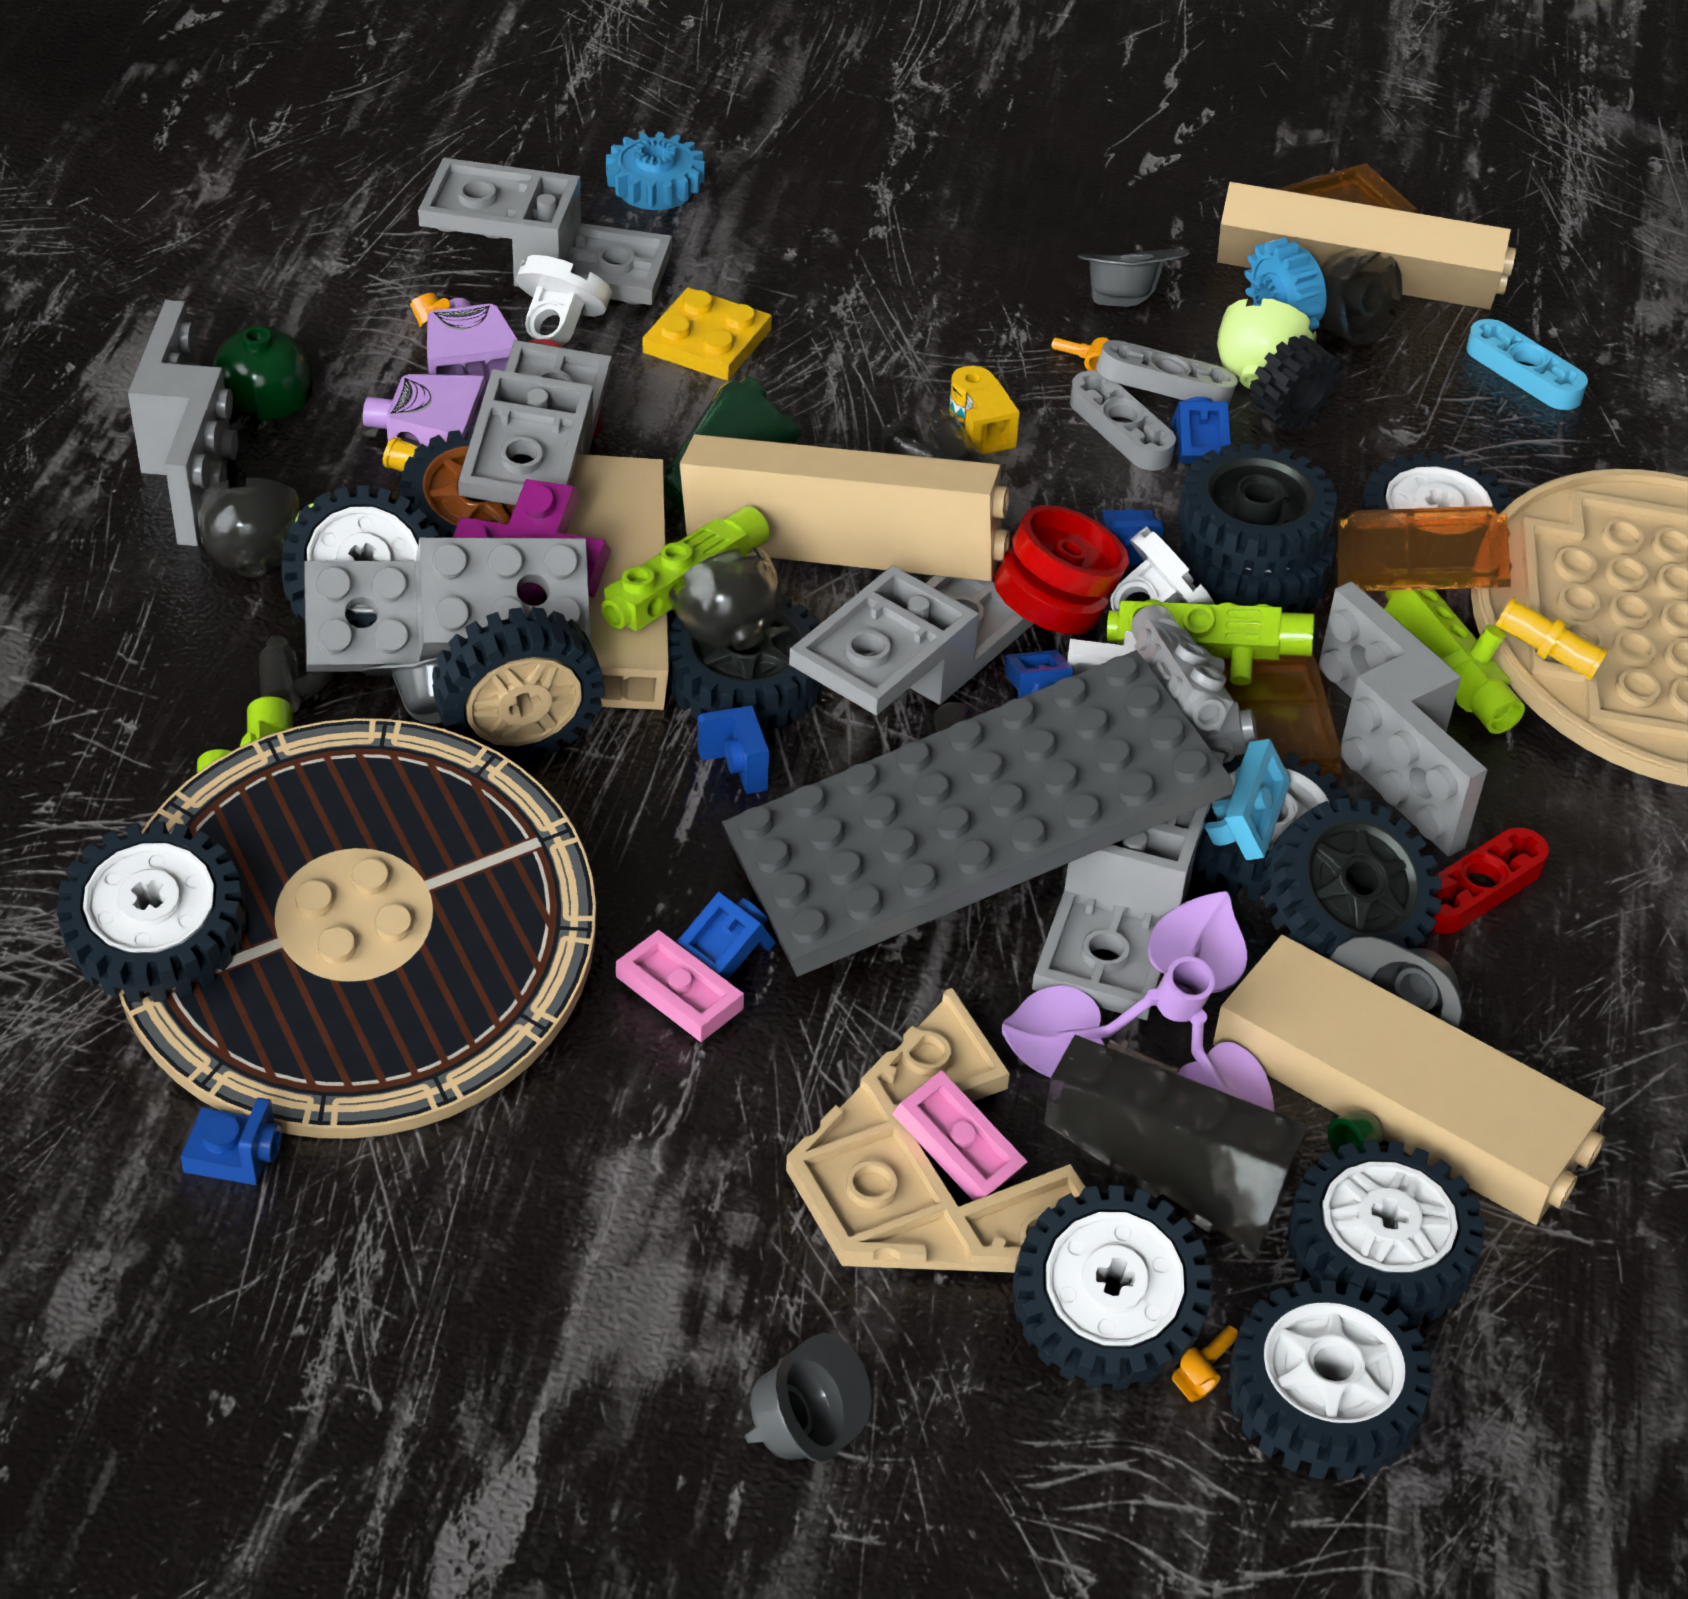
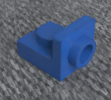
M1193 397L1186 401H1179L1171 419L1172 431H1177L1179 464H1193L1198 458L1203 460L1205 453L1214 450L1219 454L1222 446L1231 444L1228 402H1213L1212 399L1207 397Z
M1102 510L1100 523L1116 535L1126 548L1129 558L1128 566H1139L1144 560L1135 550L1130 539L1145 526L1162 539L1164 532L1162 521L1154 520L1152 510Z
M1058 650L1005 655L1006 676L1018 691V699L1053 685L1063 678L1073 676V668Z
M752 705L700 714L698 716L697 751L700 759L705 761L726 757L730 773H739L746 794L768 791L769 749Z
M720 892L714 896L676 942L726 981L757 944L768 952L776 944L764 928L769 919L763 912L744 898H741L735 904Z
M258 1097L250 1116L201 1108L180 1156L183 1172L257 1186L266 1161L274 1162L276 1160L282 1141V1126L274 1123L271 1099Z

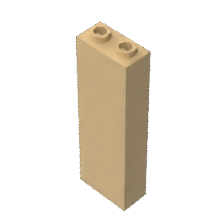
M1229 182L1220 226L1217 263L1252 268L1247 258L1248 255L1255 254L1254 247L1256 245L1286 237L1288 243L1296 241L1298 246L1305 248L1312 254L1322 271L1324 281L1490 310L1495 294L1504 295L1508 276H1511L1516 248L1508 247L1511 229Z
M696 434L693 435L680 461L687 536L715 518L723 520L740 508L751 506L764 516L769 526L770 535L766 543L750 552L748 556L887 570L893 565L907 573L992 582L998 561L1004 558L1010 545L1009 530H1002L1001 518H1006L1009 505V487L1001 486V464Z
M578 454L570 486L575 487L580 499L567 534L605 540L611 549V554L595 597H589L591 645L597 656L605 686L604 697H600L601 707L664 710L668 679L667 613L636 632L627 626L621 630L612 628L605 621L601 612V604L605 601L604 588L620 579L623 572L628 568L640 566L658 555L661 548L665 546L663 459Z
M1284 935L1277 939L1221 1005L1213 1041L1214 1046L1222 1042H1234L1254 1055L1266 1075L1339 1116L1353 1111H1365L1375 1116L1383 1128L1384 1141L1388 1143L1390 1141L1404 1143L1403 1151L1411 1156L1416 1147L1429 1152L1427 1165L1432 1167L1440 1159L1452 1167L1450 1178L1454 1179L1461 1175L1469 1184L1470 1189L1535 1225L1538 1224L1550 1205L1558 1209L1563 1207L1578 1179V1176L1573 1174L1578 1165L1589 1169L1605 1141V1136L1597 1132L1605 1107Z

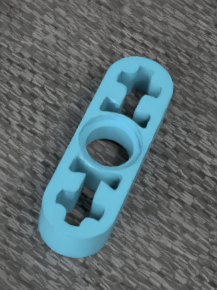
M1482 319L1473 323L1466 346L1467 353L1473 359L1552 408L1571 410L1581 405L1588 383L1584 372L1501 321ZM1518 362H1526L1534 366H1526Z

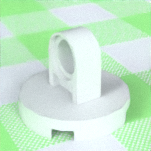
M528 256L526 262L522 260L515 279L519 287L533 297L525 322L528 334L533 339L552 340L563 347L571 339L580 315L592 317L604 315L612 295L609 285L592 272H589L587 280L571 273L573 263L549 256ZM558 315L560 323L557 329L549 335H541L540 326L547 317Z
M1145 526L1130 539L1131 544L1144 562L1117 585L1110 599L1113 611H1119L1120 601H1125L1129 595L1135 592H1144L1150 596V600H1159L1161 602L1214 604V601L1201 584L1197 588L1192 584L1194 580L1188 573L1189 569L1154 531L1151 532Z

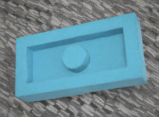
M1270 739L1249 742L1241 766L1236 770V786L1231 799H1223L1213 803L1212 809L1219 821L1209 822L1205 825V829L1214 845L1222 846L1236 841L1246 860L1265 858L1291 783V779Z

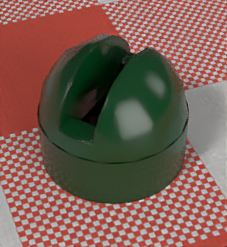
M1365 1111L1348 1112L1331 1121L1327 1132L1328 1141L1335 1155H1337L1341 1145L1353 1143L1360 1153L1364 1140H1378L1380 1147V1143L1383 1140V1128L1375 1116Z

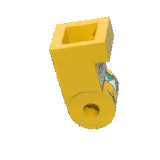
M964 366L954 371L951 379L949 410L956 420L965 424L963 445L970 457L1016 448L1020 412L998 379L989 370L979 366Z

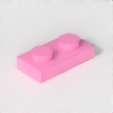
M660 930L654 932L616 961V978L700 1042L704 1041L743 1010L744 993Z
M942 1070L904 1099L892 1114L972 1201L998 1191L1018 1174L1028 1162Z

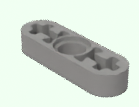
M1110 340L1103 344L1096 365L1097 372L1107 380L1185 401L1193 397H1207L1212 399L1213 402H1228L1229 406L1238 383L1236 376L1223 367L1120 340Z
M1084 371L1073 378L1070 396L1072 409L1127 459L1139 468L1153 471L1164 469L1171 464L1176 441L1175 434L1120 384L1102 377L1097 371ZM1111 418H1127L1132 420L1133 422L1123 423L1112 420Z

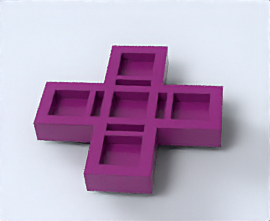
M526 479L509 524L461 517L453 538H586L589 597H595L611 554V549L605 540L567 534L580 499L574 486ZM528 582L523 583L517 588V595L522 602L531 606L540 605L545 593L542 586L537 583Z

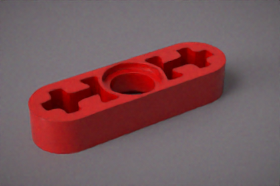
M1511 828L1434 875L1441 878L1442 889L1433 897L1442 899L1440 911L1433 917L1437 921L1431 932L1444 935L1456 933L1538 880L1542 875L1549 853V846L1546 840L1533 830ZM1510 854H1511V855H1512L1513 857H1515V858H1513V859L1511 860L1510 865H1509V867H1508L1507 864H1508L1509 857H1510ZM1483 874L1493 879L1496 885L1493 887H1481L1472 883L1467 876ZM1456 894L1453 907H1451L1448 904L1453 901L1454 895Z

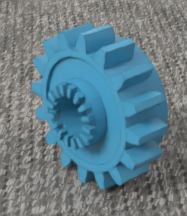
M644 132L639 133L638 140L624 137L623 146L613 144L611 146V154H606L608 187H615L616 196L621 197L628 204L641 209L665 210L680 206L688 201L693 193H699L700 184L705 181L703 152L696 151L695 143L692 141L682 144L680 135L666 139L663 132H657L655 137L649 138Z
M1286 237L1256 245L1254 247L1255 254L1248 255L1247 258L1252 269L1245 270L1244 273L1251 283V287L1245 289L1246 295L1253 298V306H1261L1263 298L1274 299L1289 304L1306 314L1311 320L1309 326L1311 332L1313 329L1319 328V321L1325 312L1327 296L1322 271L1312 254L1305 248L1298 246L1296 241L1288 243Z

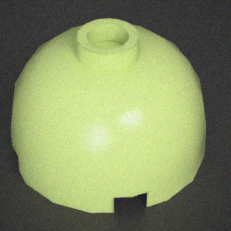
M1263 298L1261 306H1246L1248 299L1238 300L1227 307L1218 332L1217 347L1222 366L1232 372L1245 387L1249 388L1251 381L1259 378L1255 374L1258 366L1265 367L1267 361L1264 359L1269 352L1275 355L1277 353L1276 346L1283 341L1288 345L1290 337L1296 336L1300 338L1301 335L1307 336L1316 342V331L1312 333L1309 330L1311 320L1306 314L1289 304L1274 299Z

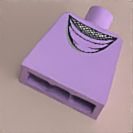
M464 298L449 300V309L433 310L427 314L428 375L484 376L486 391L492 369L505 371L513 341L517 340L496 305L482 304L471 306L470 302Z
M407 374L401 378L393 400L376 397L366 398L363 408V424L365 427L387 429L388 442L393 437H399L417 446L424 444L428 447L430 438L440 435L447 442L448 432L460 430L463 439H467L469 429L475 428L484 398V376Z

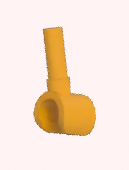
M426 293L412 300L410 306L419 327H423L427 323L428 313L433 310L449 309L450 302L446 298L439 300L436 293Z
M1101 337L1095 339L1091 345L1054 338L1051 347L1054 350L1085 358L1084 364L1088 371H1097L1096 365L1103 344L1110 340Z
M1227 1326L1206 1347H1203L1200 1351L1194 1347L1190 1348L1181 1358V1367L1174 1371L1172 1381L1190 1402H1195L1205 1397L1220 1381L1221 1377L1212 1365L1236 1341L1238 1331L1234 1327Z

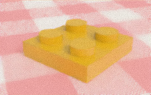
M687 287L643 336V353L729 381L771 331L772 315L753 309L745 304H738L710 295L705 291Z

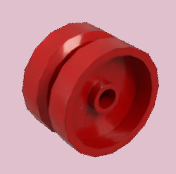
M1039 505L1028 509L1012 538L1013 546L1008 548L993 577L995 590L1007 606L1022 618L1041 628L1061 634L1078 635L1094 630L1110 600L1109 594L1114 592L1129 564L1126 548L1117 536L1101 523L1080 512L1051 505Z

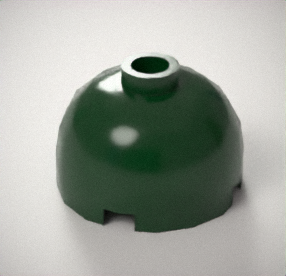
M251 326L227 337L214 355L212 367L222 368L225 389L232 391L233 409L231 416L241 418L240 411L256 413L257 421H269L286 417L301 409L307 402L306 393L309 390L312 392V375L308 358L296 339L284 331L264 326Z

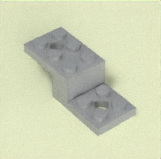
M443 158L418 209L419 226L436 228L443 232L458 231L480 234L488 238L512 239L514 286L518 287L519 285L515 279L522 260L526 262L528 256L531 255L549 256L573 263L571 273L587 280L589 272L599 276L612 290L611 300L624 301L628 304L653 305L672 252L671 235L581 223L580 176Z
M165 300L129 388L128 397L141 473L167 475L177 544L198 546L205 526L213 524L217 492L223 493L225 490L228 460H235L237 456L238 433L236 430L230 429L229 424L233 409V395L230 389H225L222 368L200 366V363L193 361L192 352L196 342V329L193 322H188L185 301Z
M514 340L505 371L492 369L458 481L459 496L516 505L526 479L570 486L578 454L588 455L611 372V356ZM524 454L531 456L534 460L520 464L510 459L515 455Z
M420 537L415 561H304L306 672L362 671L363 668L414 664L436 658L442 650L451 651L449 641L456 634L466 639L468 638L465 627L477 621L483 628L488 626L487 615L498 612L501 620H505L509 617V609L520 607L525 617L529 616L532 607L544 608L547 617L553 610L562 613L566 621L572 619L579 624L581 630L585 631L591 643L586 538ZM523 583H537L546 591L547 600L540 605H527L518 597L517 588ZM363 604L373 609L377 620L369 627L358 628L348 622L345 613L350 607Z
M892 565L790 648L789 665L877 716L908 688L941 705L1034 623L1022 618L1007 606L995 590V584L991 581L933 576L924 583Z
M1352 581L1335 588L1318 668L1330 681L1338 685L1352 698L1339 756L1352 770L1360 774L1374 787L1387 803L1393 805L1416 826L1426 839L1431 840L1449 857L1466 847L1488 770L1446 733L1461 676Z
M1212 751L1223 765L1225 754ZM1211 803L1068 863L1064 893L1034 972L1032 990L1038 991L1055 985L1075 987L1089 995L1099 1008L1123 1014L1143 999L1148 990L1157 989L1162 973L1156 970L1149 960L1148 940L1158 921L1167 913L1186 902L1196 849ZM1098 949H1106L1116 953L1119 957L1114 960H1102L1095 957L1092 953ZM1151 1007L1137 1018L1148 1020Z

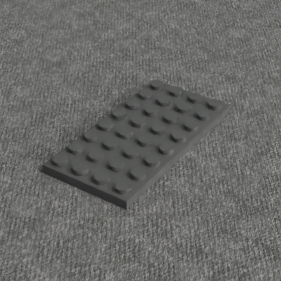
M1135 650L1123 656L1114 657L1106 663L1072 677L1063 678L1055 684L1029 695L1010 700L1000 707L971 719L957 722L951 727L915 742L906 743L900 748L872 760L853 765L843 772L814 784L800 787L792 793L761 806L749 808L739 815L722 821L728 840L769 919L796 977H799L1222 799L1234 792L1231 777L1139 652Z

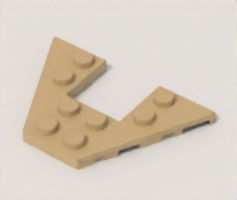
M953 988L947 989L943 993L942 1002L917 1028L911 1026L904 1033L903 1042L896 1050L886 1052L861 1078L860 1087L840 1108L835 1105L823 1117L817 1132L804 1137L787 1155L786 1171L842 1266L1014 1273L1021 1246L1031 1226L1034 1227L1038 1217L1048 1207L1053 1209L1060 1198L1072 1193L1074 1198L1078 1197L1083 1188H1086L1069 1164L958 1207L917 1140L892 1115L904 1099L941 1070L971 1102L1008 1089L1010 1073Z

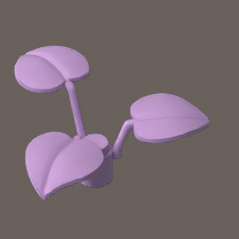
M1226 891L1192 899L1176 907L1158 921L1148 940V955L1153 967L1163 973L1164 976L1157 989L1148 990L1143 999L1110 1024L1100 1026L1101 1013L1095 1001L1081 990L1067 985H1055L1036 991L1011 1016L1003 1021V1036L1020 1060L1047 1077L1063 1081H1074L1091 1077L1096 1073L1106 1049L1101 1038L1111 1037L1151 1006H1157L1162 1015L1169 1020L1177 1022L1190 1021L1192 1023L1191 1052L1196 1062L1184 1065L1177 1073L1173 1084L1174 1100L1183 1118L1197 1130L1220 1138L1261 1141L1268 1138L1271 1134L1275 1115L1274 1100L1268 1078L1258 1060L1247 1049L1234 1042L1219 1043L1208 1054L1205 1053L1203 1048L1204 1023L1207 1020V1014L1202 1009L1211 993L1221 992L1234 986L1243 975L1247 964L1245 940L1235 919L1229 893Z

